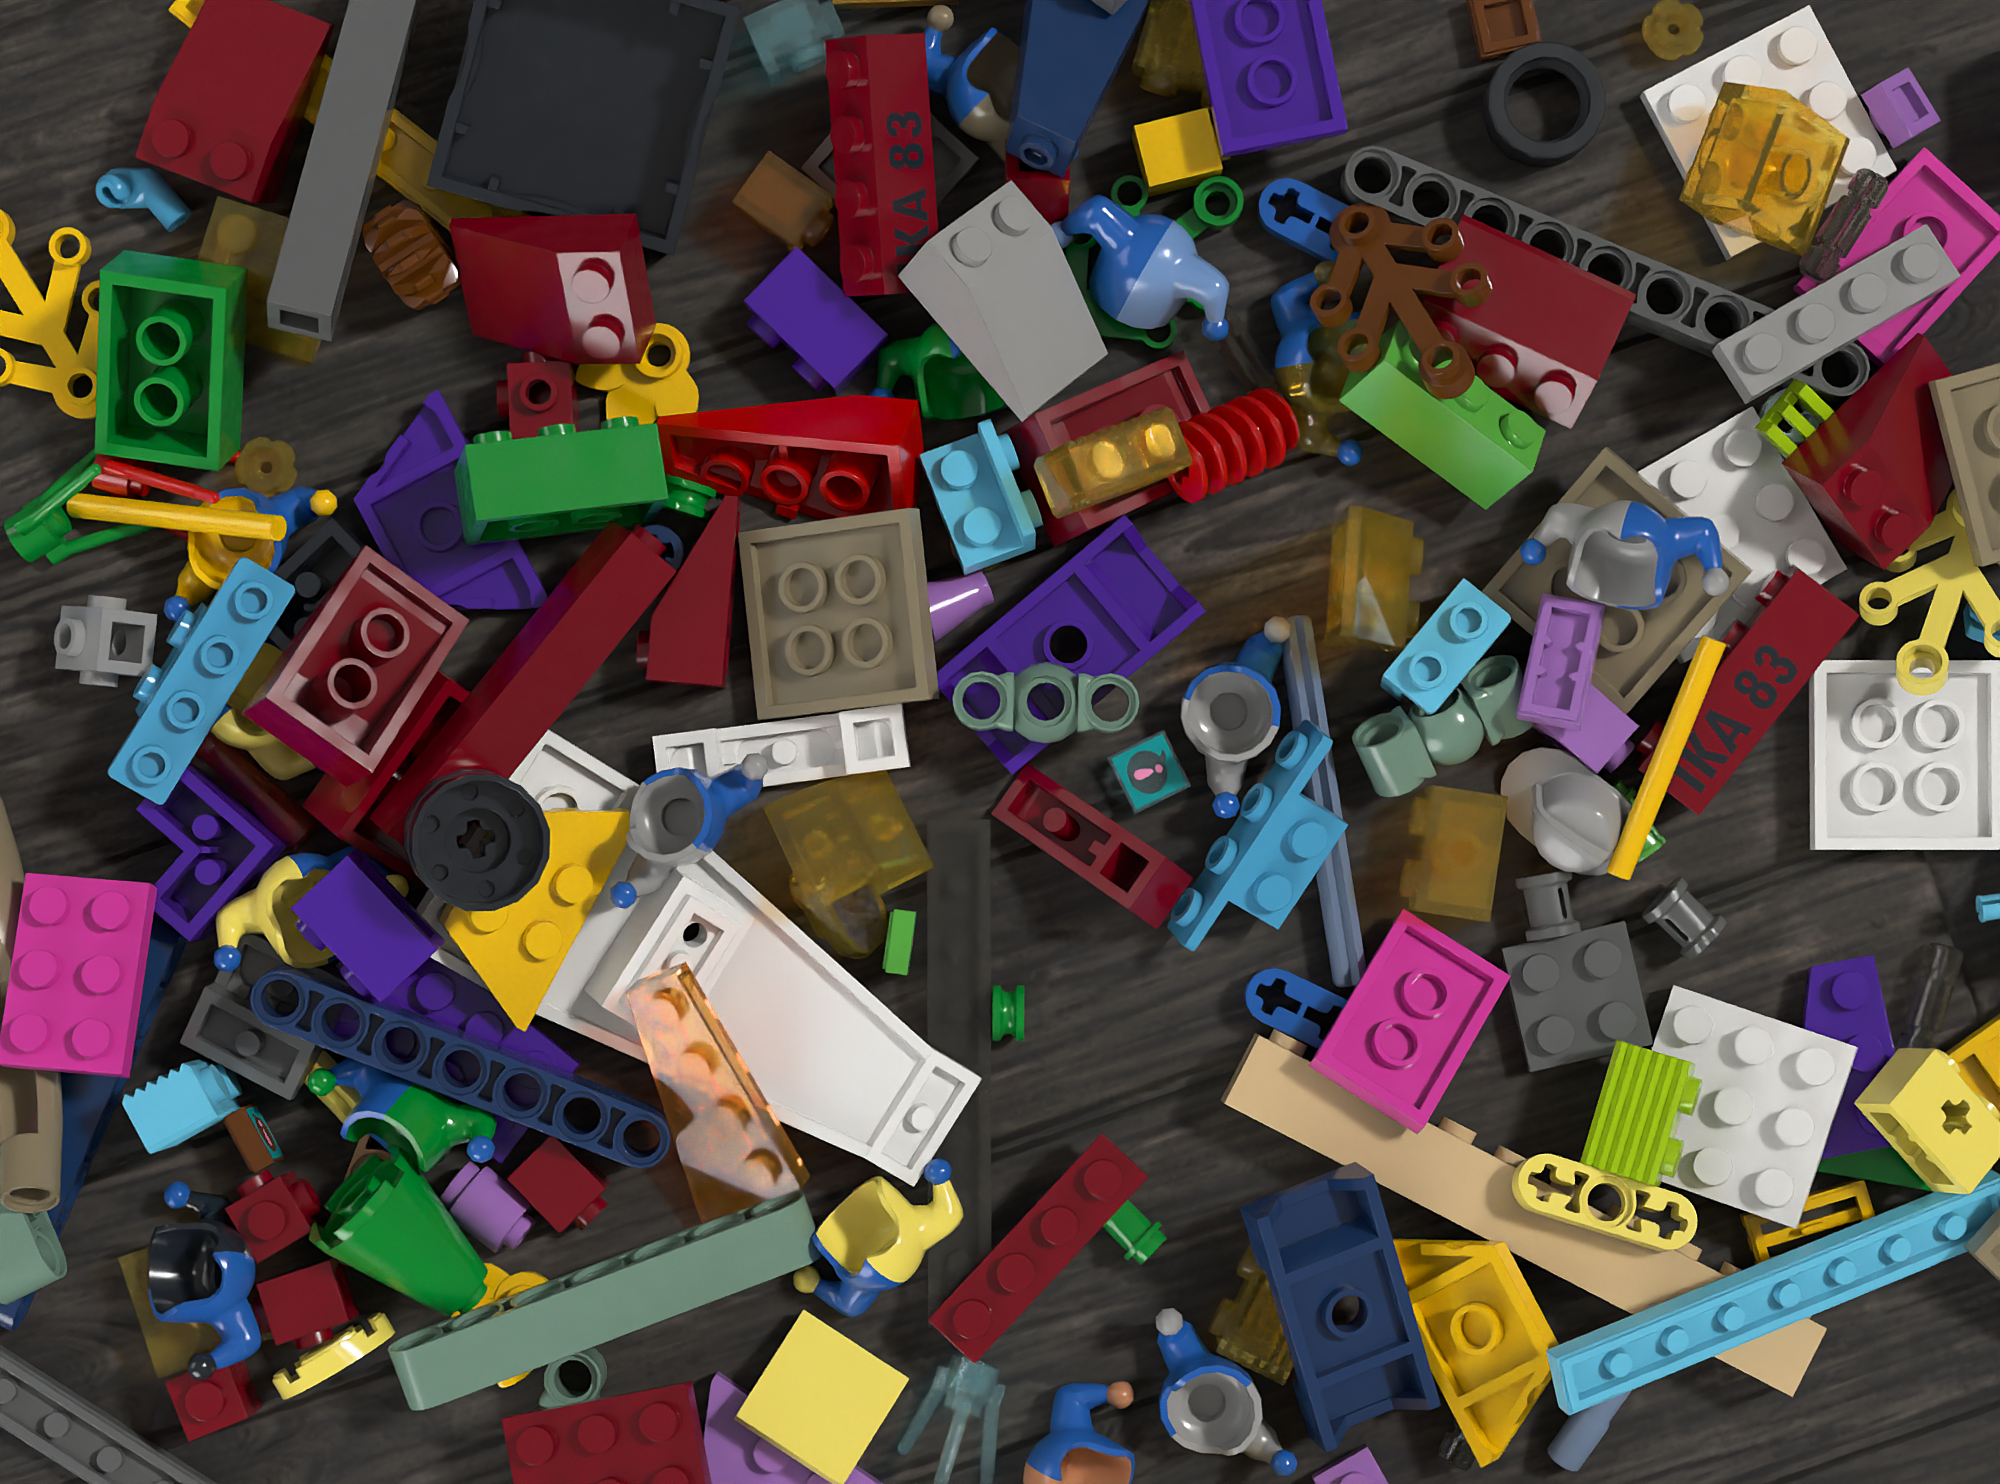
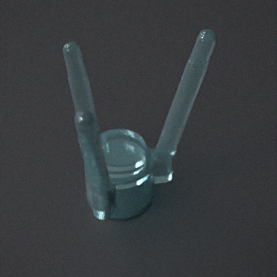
M956 1354L952 1355L949 1368L938 1366L933 1386L897 1448L901 1455H907L944 1393H946L944 1406L954 1409L955 1412L936 1471L934 1484H947L949 1482L968 1416L970 1414L980 1417L983 1405H985L980 1484H993L999 1406L1006 1387L997 1384L1001 1371L1000 1368L980 1361L973 1364L967 1357Z

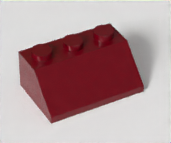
M1463 214L1457 225L1464 239L1463 250L1455 259L1448 262H1439L1436 269L1454 271L1455 268L1466 262L1479 263L1484 266L1492 282L1491 296L1486 302L1475 307L1463 306L1457 299L1422 295L1420 299L1421 304L1443 339L1456 342L1466 349L1474 366L1475 375L1487 387L1503 398L1572 429L1600 377L1636 294ZM1470 280L1463 285L1462 289H1472L1479 284L1480 280Z
M438 669L373 773L349 787L344 786L325 773L302 806L337 837L424 888L426 885L412 871L403 846L387 835L369 817L467 698L471 690L441 669Z

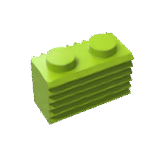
M1616 1040L1580 1163L1660 1187L1663 1175L1673 1178L1684 1147L1683 1140L1674 1138L1681 1113L1689 1116L1693 1115L1702 1087V1079L1692 1077L1696 1065L1683 1059Z

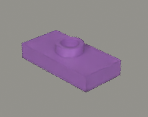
M1542 593L1516 713L1518 720L1581 731L1606 613L1605 604Z

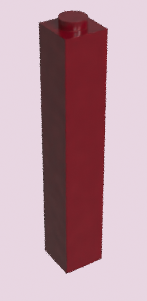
M610 521L369 818L387 835L403 846L404 820L415 796L434 778L457 769H487L509 779L677 572L660 557L666 549L665 545L638 524L631 531H628ZM474 820L467 822V829L472 825ZM463 835L457 836V842Z

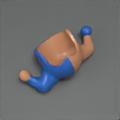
M1122 1380L1116 1381L1111 1385L1090 1382H1071L1062 1385L1054 1397L1050 1432L1029 1453L1024 1467L1023 1483L1131 1484L1135 1468L1134 1453L1114 1441L1097 1434L1093 1429L1089 1411L1103 1403H1109L1118 1409L1129 1406L1134 1399V1391L1131 1385Z

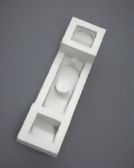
M903 704L652 737L657 773L661 770L682 767L696 769L709 778L737 764H741L747 754L759 753L767 759L768 772L763 777V787L911 767Z

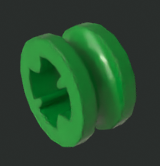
M665 474L669 498L662 508L694 519L708 521L710 513L706 511V503L710 499H715L717 491L693 481Z
M993 985L992 1041H1000L1005 1034L1013 1035L1016 1041H1024V985H1016V988L1010 992L1004 991L1001 985Z

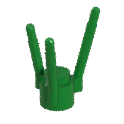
M95 448L73 465L40 496L24 505L21 511L6 519L3 525L10 542L26 561L32 563L46 555L53 565L74 553L143 533L156 527L121 524L69 541L65 539V535L72 531V526L61 506L100 475L102 471L101 466L94 464L97 456Z

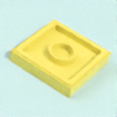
M803 1310L735 1415L734 1420L830 1483L844 1484L909 1378Z

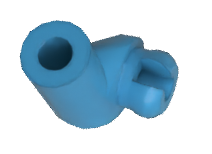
M152 168L111 169L106 175L99 178L96 184V196L105 207L111 209L149 208L168 232H172L182 226L192 215L191 210L162 175Z

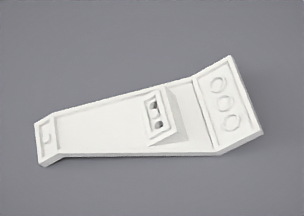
M551 730L544 734L509 778L521 785L541 805L542 810H551L552 808H579L580 810L628 808L631 810L633 798L640 787L636 782ZM473 822L459 843L467 846L473 854L487 830L481 829ZM627 842L535 1014L861 1156L914 1187L924 1172L925 1166L931 1161L982 1078L923 1041L714 851L696 863L678 866L657 891L649 895L637 897L636 902L629 908L616 907L610 900V889L619 881H626L628 870L637 853L630 848ZM429 889L416 910L445 940L430 957L489 991L469 965V961L462 951L454 944L438 920L447 903L440 900ZM692 923H699L698 935L691 941H684L683 933L686 927ZM658 977H665L666 984L664 989L656 995H650L649 986L651 982Z

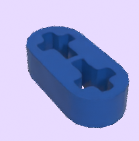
M1284 178L1277 179L1268 184L1261 193L1257 205V217L1262 228L1271 236L1326 264L1335 266L1339 254L1329 247L1331 244L1329 234L1315 228V225L1319 221L1331 227L1335 217L1349 206L1301 181ZM1286 193L1293 194L1298 198L1295 208L1312 219L1308 224L1296 217L1290 216L1285 224L1278 223L1274 220L1276 209L1268 204L1271 198L1282 200ZM1366 227L1357 230L1355 233L1362 232Z
M1274 967L1261 969L1253 974L1246 983L1244 991L1245 1005L1252 1016L1262 1023L1319 1049L1323 1042L1318 1037L1321 1027L1303 1017L1307 1007L1310 1006L1320 1012L1328 1013L1333 1005L1338 1006L1342 1010L1347 1002L1344 998L1288 971ZM1275 978L1283 980L1285 983L1282 992L1286 996L1300 1002L1295 1013L1280 1006H1275L1270 1014L1264 1013L1261 1010L1263 999L1255 995L1260 983L1271 986Z

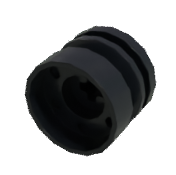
M457 769L434 778L415 796L404 820L403 848L414 874L440 900L465 911H495L518 902L539 882L549 860L550 829L541 805L521 785L487 769ZM474 820L481 829L489 830V838L480 840L479 852L473 854L467 846L457 843V836L467 833V822Z

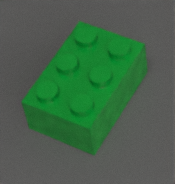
M123 250L100 270L95 453L219 472L240 449L248 268Z
M628 416L605 420L600 423V430L576 432L574 424H555L538 429V437L512 439V433L509 431H493L474 436V444L464 446L454 471L465 546L603 530L610 521L621 527L635 526L636 524H652L669 498L657 423L639 425L637 417Z

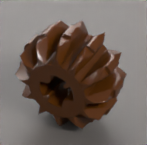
M403 199L393 206L389 204L375 213V217L362 226L365 246L371 253L372 260L379 267L383 277L389 282L395 294L400 296L405 305L417 310H421L431 303L435 305L449 296V292L461 284L457 261L451 253V249L420 205L407 199Z

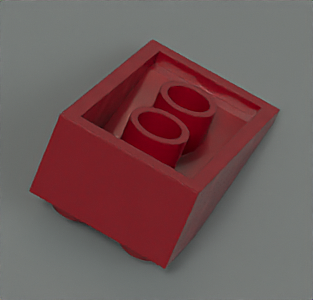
M205 0L155 96L135 157L249 202L275 203L335 25L271 0Z
M636 213L451 219L449 228L472 335L578 365L641 363L656 327V319Z
M1917 333L1781 463L1842 547L1883 570L1930 527L1953 483L1928 384L1930 381L1952 376V374L1927 338L1920 333Z
M1184 350L1035 413L1023 422L1021 421L1002 432L1001 434L1007 433L1012 441L1020 465L1018 471L1027 490L1030 489L1035 498L1043 525L1053 547L1174 493L1175 490L1168 481L1163 467L1161 440L1169 427L1181 421H1188V419L1202 412L1207 413L1210 410V406Z
M365 545L275 662L242 714L338 782L349 787L373 773L470 620Z

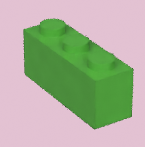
M1400 320L1381 336L1378 343L1380 358L1376 365L1365 372H1349L1339 401L1485 510L1533 472L1546 430L1536 424L1528 414L1516 409L1487 387L1476 375L1471 387L1464 394L1456 398L1440 399L1430 394L1418 370L1422 354ZM1452 360L1444 361L1440 363L1436 368H1444L1448 366Z

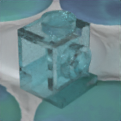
M782 0L743 18L747 33L772 87L783 83L780 70L791 66L793 72H800L821 63L826 59L825 40L836 39L845 35L831 0L819 4L818 0Z

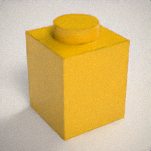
M1208 108L1135 125L1133 128L1132 140L1148 197L1199 185L1207 178L1221 176L1223 170L1221 161L1230 159V157L1221 158L1215 125L1211 123Z

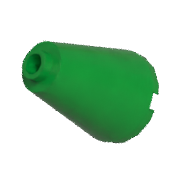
M396 1144L386 1146L391 1157L382 1161L376 1154H373L356 1168L331 1195L324 1207L333 1215L324 1228L314 1221L310 1229L309 1240L322 1252L443 1316H449L456 1311L466 1314L480 1302L487 1291L488 1286L483 1281L488 1269L409 1154Z

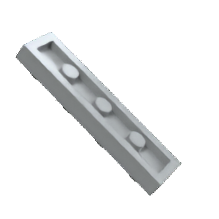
M1925 224L1719 342L1711 352L1744 403L1747 404L1953 285L1961 275L1928 225Z

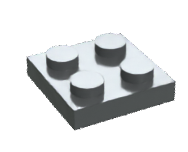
M1625 921L1582 929L1581 932L1499 948L1504 972L1511 976L1507 985L1527 1071L1533 1072L1613 1054L1616 1040L1639 1047L1653 1044Z

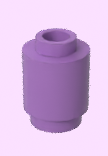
M471 1161L463 1167L440 1197L443 1205L450 1210L449 1214L456 1224L494 1253L503 1245H506L513 1251L536 1223V1220L528 1215L533 1205L515 1187L488 1166L481 1170Z

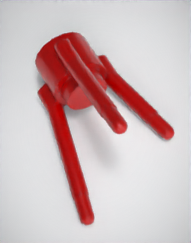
M237 451L227 463H239L242 460L241 453ZM97 454L94 464L101 466L102 471L99 476L92 480V486L95 489L111 493L110 497L141 500L137 498V495L145 497L152 487H156L211 504H216L220 500L219 494L215 491L156 473V462ZM163 528L188 542V531Z

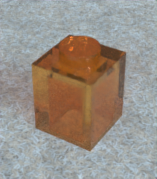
M769 150L732 201L738 214L790 251H793L796 246L801 250L805 243L815 247L824 237L835 216L828 212L833 205L831 194Z

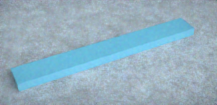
M1990 1169L1970 1195L1941 1192L1931 1193L1546 1350L1559 1408L1568 1415H1572L1967 1252L1964 1248L1965 1244L2000 1207V1174Z

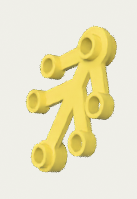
M1956 489L1951 492L1947 499L1946 511L1937 514L1930 527L1907 548L1909 551L1904 555L1898 556L1886 569L1891 572L1906 571L1914 565L1918 550L1955 536L1949 554L1886 583H1870L1862 589L1859 597L1861 617L1872 625H1885L1896 617L1898 606L1936 589L1919 639L1906 643L1899 650L1896 658V677L1898 683L1905 691L1918 696H1926L1938 692L1948 679L1949 658L1944 648L1963 595L1984 627V646L1991 655L2000 658V641L1992 636L1993 633L2000 630V600L1978 566H1975ZM1874 598H1884L1890 604L1886 608L1879 610L1871 608L1867 603ZM1923 667L1931 670L1934 675L1921 679L1913 677L1910 673L1914 669Z

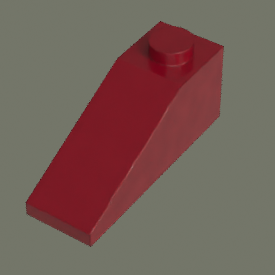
M725 495L652 614L650 631H639L637 668H647L646 680L651 683L726 689L739 544L738 532H740L742 502L738 496Z
M1028 763L991 813L1156 930L1193 879L1160 852Z

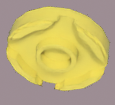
M378 1312L369 1316L367 1319L372 1329L366 1332L361 1325L356 1327L352 1325L334 1335L333 1339L323 1342L299 1357L300 1360L294 1364L297 1368V1374L292 1377L286 1368L279 1370L273 1376L274 1379L272 1381L283 1400L291 1398L336 1374L392 1337L395 1331L386 1315Z

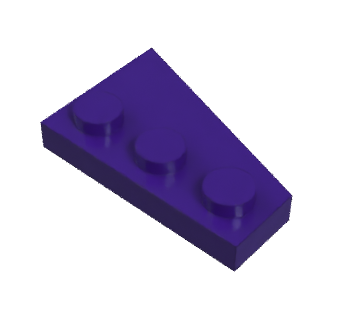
M1874 955L1811 966L1807 969L1801 1028L1858 1047L1821 1159L1892 1146L1854 1104L1895 1054Z

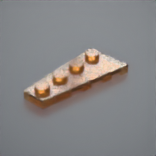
M684 962L637 980L625 993L701 1223L801 1189L810 1178L808 1170L688 964Z

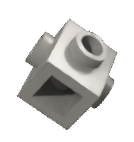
M88 595L87 607L62 606L60 621L54 634V645L57 651L55 669L80 671L79 684L118 687L119 676L142 677L153 663L157 614L127 611V599Z

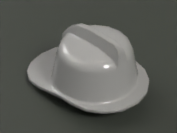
M1539 747L1521 753L1508 765L1501 780V803L1507 819L1523 837L1537 847L1539 854L1550 865L1565 872H1575L1583 875L1599 876L1608 873L1606 869L1633 806L1617 789L1572 755L1561 749Z

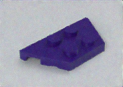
M437 389L427 396L423 402L424 407L404 435H399L386 453L385 461L375 474L370 475L353 500L383 557L456 611L539 609L549 595L520 540L465 546L454 471L465 445H468V442L442 393Z

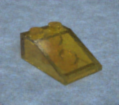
M1349 505L1332 522L1325 647L1400 652L1406 648V638H1414L1416 636L1419 625V601L1409 600L1410 575L1420 576L1423 538L1413 537L1414 522L1364 506Z

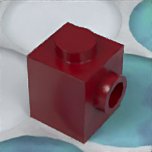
M535 352L523 353V363H507L508 380H498L497 402L500 418H509L512 439L538 437V429L555 424H574L576 432H580L578 382L575 379L577 368L573 363Z
M269 1169L261 1172L236 1187L235 1189L241 1199L225 1208L239 1234L251 1248L252 1255L257 1264L310 1234L314 1221L320 1226L325 1225L319 1214L323 1207L317 1193L305 1178L299 1180L294 1170L275 1179Z
M334 1257L269 1277L256 1284L259 1296L253 1298L254 1312L261 1330L264 1334L272 1332L276 1345L294 1340L297 1350H302L334 1338L331 1327L348 1322L359 1315L344 1265L339 1263L338 1259Z

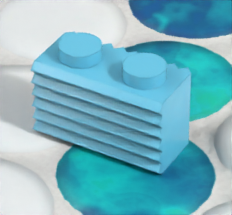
M203 1058L182 1063L181 1067L171 1069L169 1074L159 1076L158 1080L147 1082L146 1086L136 1088L135 1092L124 1094L122 1105L145 1148L152 1154L176 1146L224 1120V1117L241 1108L236 1097L242 1095L243 1092L234 1071L209 1058Z

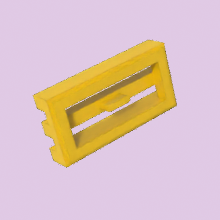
M1858 1178L1809 1193L1803 1212L1851 1197H1855L1857 1205L1800 1222L1797 1229L1786 1226L1762 1233L1760 1225L1772 1220L1750 1212L1739 1214L1743 1227L1746 1228L1748 1234L1747 1241L1750 1251L1753 1252L1756 1260L1754 1264L1757 1265L1771 1259L1767 1247L1861 1219L1865 1221L1875 1217L1865 1181Z

